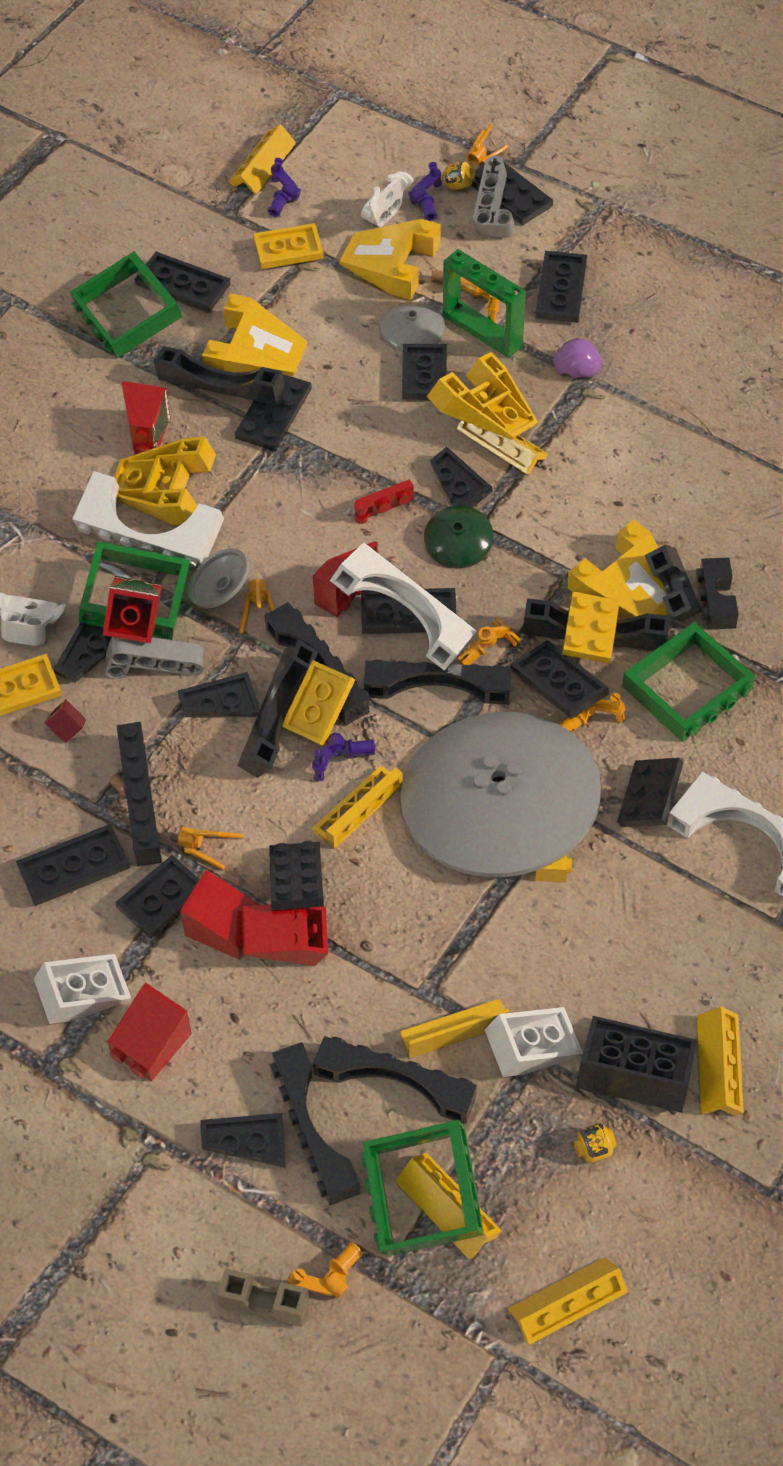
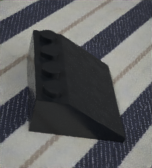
M593 1016L580 1061L576 1088L682 1113L697 1040Z

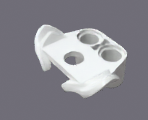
M397 171L395 174H388L387 179L391 183L385 189L380 190L378 186L374 187V195L364 205L361 217L378 227L384 226L399 210L403 191L414 182L408 173Z
M0 593L2 639L8 642L31 646L44 644L46 641V625L56 622L67 604H57L55 602L14 595L9 596ZM29 605L36 606L35 609H26L25 607Z

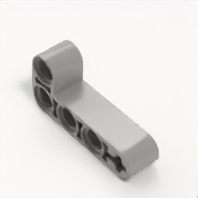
M496 155L489 157L485 162L473 220L480 236L506 238L514 234L515 224L511 212L500 209L507 173L503 159Z
M112 637L106 651V675L113 679H120L127 675L130 667L184 675H198L203 672V647L195 643L153 637L151 643Z

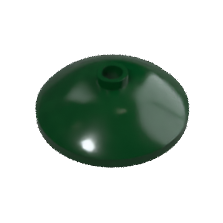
M461 505L450 506L437 512L428 521L424 531V543L429 555L439 564L450 568H467L482 561L490 552L493 544V528L488 518L477 509ZM457 527L462 528L461 530H458V531L455 530V528H457Z

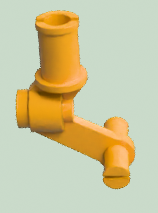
M462 277L460 289L472 293L475 298L483 296L488 301L486 307L488 318L496 323V314L499 312L500 300Z
M497 617L495 618L496 621H492L494 627H482L478 632V641H471L472 645L458 656L457 659L462 665H471L481 655H486L485 647L495 645L497 638H506L514 647L517 646V643L521 642V639L513 632V628L510 625H506Z
M613 693L610 695V700L601 699L573 719L568 717L559 725L572 733L581 725L585 726L588 717L592 716L595 711L612 713L615 715V721L620 723L625 720V705L620 699V694Z
M350 1242L336 1259L332 1258L329 1261V1272L323 1279L306 1275L305 1271L299 1268L290 1273L287 1283L308 1288V1291L331 1297L334 1295L338 1299L349 1287L345 1283L348 1270L363 1253L356 1244Z

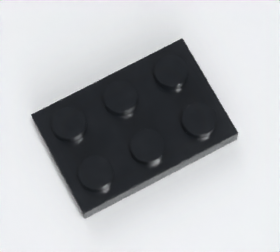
M403 344L402 399H429L427 395L437 381L447 375V344Z
M679 757L635 760L617 820L621 827L666 825L683 767V762Z
M171 855L116 901V908L152 939L181 914L180 911L198 883L199 878Z

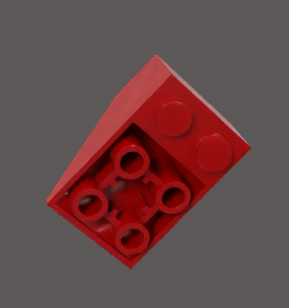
M373 541L367 544L378 553V542ZM356 549L327 560L313 575L314 604L336 617L350 607L352 600L357 595H361L360 590L348 596L330 581L339 566Z
M271 904L242 907L244 956L316 966L328 955L326 906L272 910Z

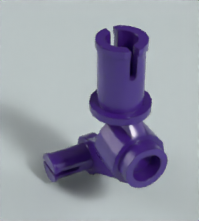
M279 157L275 158L274 164L271 166V180L273 182L280 181L283 185L282 190L274 193V199L268 208V213L273 217H279L284 205L291 200L297 201L301 193V189L284 171L282 167L283 160Z
M436 162L429 163V174L408 191L411 204L416 203L421 207L424 220L427 221L435 220L437 214L433 205L434 198L428 195L426 190L433 184L435 187L442 185V173L437 168Z
M339 733L330 734L325 745L320 749V753L319 749L315 751V760L312 762L314 780L319 782V776L320 781L324 780V771L327 769L332 756L338 757L344 754L353 759V756L375 755L374 739L364 741H352V739H349L347 741Z

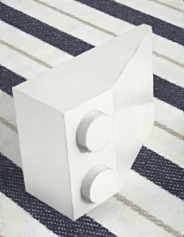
M115 954L44 962L34 977L49 1024L75 1021L131 1000Z
M564 1007L499 1014L485 1029L503 1077L525 1075L580 1057L583 1054Z

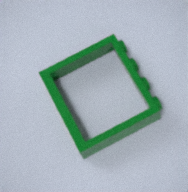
M457 249L443 261V317L507 358H510L523 347L526 290ZM461 277L506 304L505 328L460 301Z
M135 251L70 291L74 300L71 304L77 313L82 312L81 317L86 325H92L93 328L91 329L98 340L102 338V344L107 352H113L117 359L183 317L177 302ZM137 273L164 308L113 340L86 304Z
M97 541L79 607L78 622L104 627L107 606L90 603L101 560L179 576L169 618L157 617L152 636L153 638L172 640L188 578L190 560Z
M693 622L624 672L622 687L683 742L693 734L696 736L707 723L712 724L723 711L732 709L739 699L748 697V693L754 689L755 675L699 625ZM697 645L737 682L684 720L644 681L690 647Z
M459 1120L363 1142L364 1151L362 1152L363 1158H361L364 1168H367L368 1178L365 1179V1186L368 1195H371L372 1206L369 1207L373 1223H376L377 1233L374 1234V1241L377 1242V1249L382 1254L389 1257L484 1235L466 1130ZM450 1138L466 1227L394 1243L379 1154Z

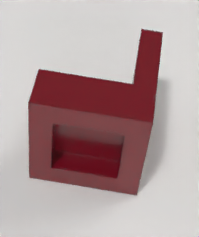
M65 699L49 713L45 724L66 743L83 729L86 718Z

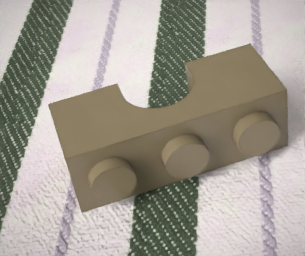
M226 1268L217 1294L219 1307L299 1327L303 1325L309 1303L308 1288L280 1282L279 1287H269L256 1282L251 1274Z

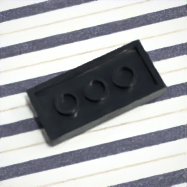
M504 162L507 177L500 209L510 211L513 219L523 226L553 206V199ZM484 165L474 171L475 177L471 186L479 191Z
M157 251L146 263V266L174 300L209 313L231 285L230 278ZM137 275L135 285L150 290Z
M545 251L535 319L579 322L587 264L586 254Z
M283 374L286 392L279 404L276 406L253 401L235 432V439L277 451L312 389L311 382Z
M455 588L424 589L456 614ZM361 590L362 634L427 633L416 615L401 602L380 592Z
M549 640L544 641L510 664L512 672L570 719H573L609 695L608 686L571 657L562 655L563 651Z
M111 824L16 861L34 906L130 869L129 861Z
M304 841L294 844L278 843L276 845H269L271 909L324 907L320 842Z

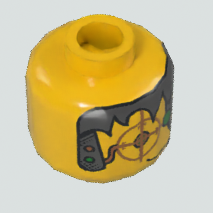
M466 161L448 164L443 171V182L451 190L468 188L475 177L474 169Z
M597 1123L581 1128L578 1131L577 1140L574 1141V1148L578 1157L583 1156L587 1162L594 1163L612 1156L613 1149L616 1148V1140L610 1127L606 1128L603 1124Z

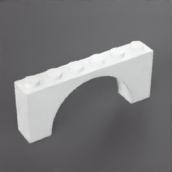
M93 471L72 519L80 532L87 535L90 533L97 534L106 541L113 539L119 541L125 547L135 546L143 551L181 557L190 560L189 567L193 568L199 566L208 558L224 521L219 509L199 503L193 514L177 528L160 534L139 533L128 528L118 519L116 497L119 485L115 477Z
M362 543L339 566L330 579L334 585L348 596L360 590L376 591L396 599L410 609L423 624L428 634L429 650L426 657L444 671L477 632L365 543Z
M702 772L669 812L667 826L686 838H689L695 831L707 824L724 820L741 821L759 828L773 840L780 852L782 872L777 879L774 892L783 896V818L767 811L758 802L751 801L742 796L736 789L722 784L716 777Z

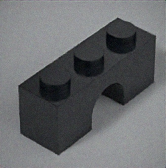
M663 545L646 554L645 557L652 575L657 577L665 587L667 595L662 597L670 619L682 622L702 612L677 549Z
M730 557L701 559L700 568H696V581L701 583V587H699V601L704 603L701 612L702 620H706L707 630L735 629L739 613L736 595L727 596L719 593V591H728L731 587L733 576Z

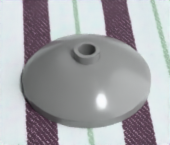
M404 302L393 306L383 315L380 322V332L382 338L389 346L403 352V344H438L444 336L445 322L440 312L428 304Z
M234 548L220 550L206 558L194 571L189 581L188 596L197 607L204 609L215 608L230 601L239 593L247 580L249 573L248 558L242 551Z

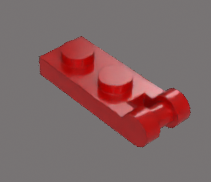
M411 480L403 481L357 499L354 502L355 521L359 524L366 523L371 516L387 512L389 509L405 505L414 500V485Z

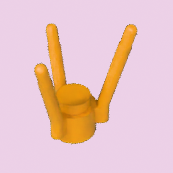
M490 124L486 130H481L473 146L466 154L468 162L474 166H478L480 163L484 165L489 157L497 156L509 148V145H505L486 156L487 149L482 143L493 128V124Z
M253 579L248 584L249 591L245 593L240 634H243L245 630L250 601L256 603L257 608H261V603L267 600L270 611L275 610L271 591L267 590V583L263 579Z
M183 826L179 832L178 845L185 847L184 853L192 854L224 870L225 866L200 853L195 848L201 846L203 836L243 838V834L198 830Z

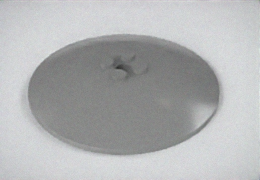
M494 712L472 716L453 723L423 744L406 769L401 785L400 797L403 818L409 833L418 846L434 860L448 868L474 876L510 877L527 874L553 864L567 855L583 840L592 827L599 810L601 785L597 765L587 747L569 730L553 721L531 714ZM499 776L505 778L504 781L499 783L492 781L495 777Z

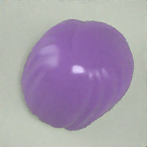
M575 338L567 341L558 348L553 358L557 373L559 375L567 373L573 379L593 377L602 366V359L598 350L586 339Z

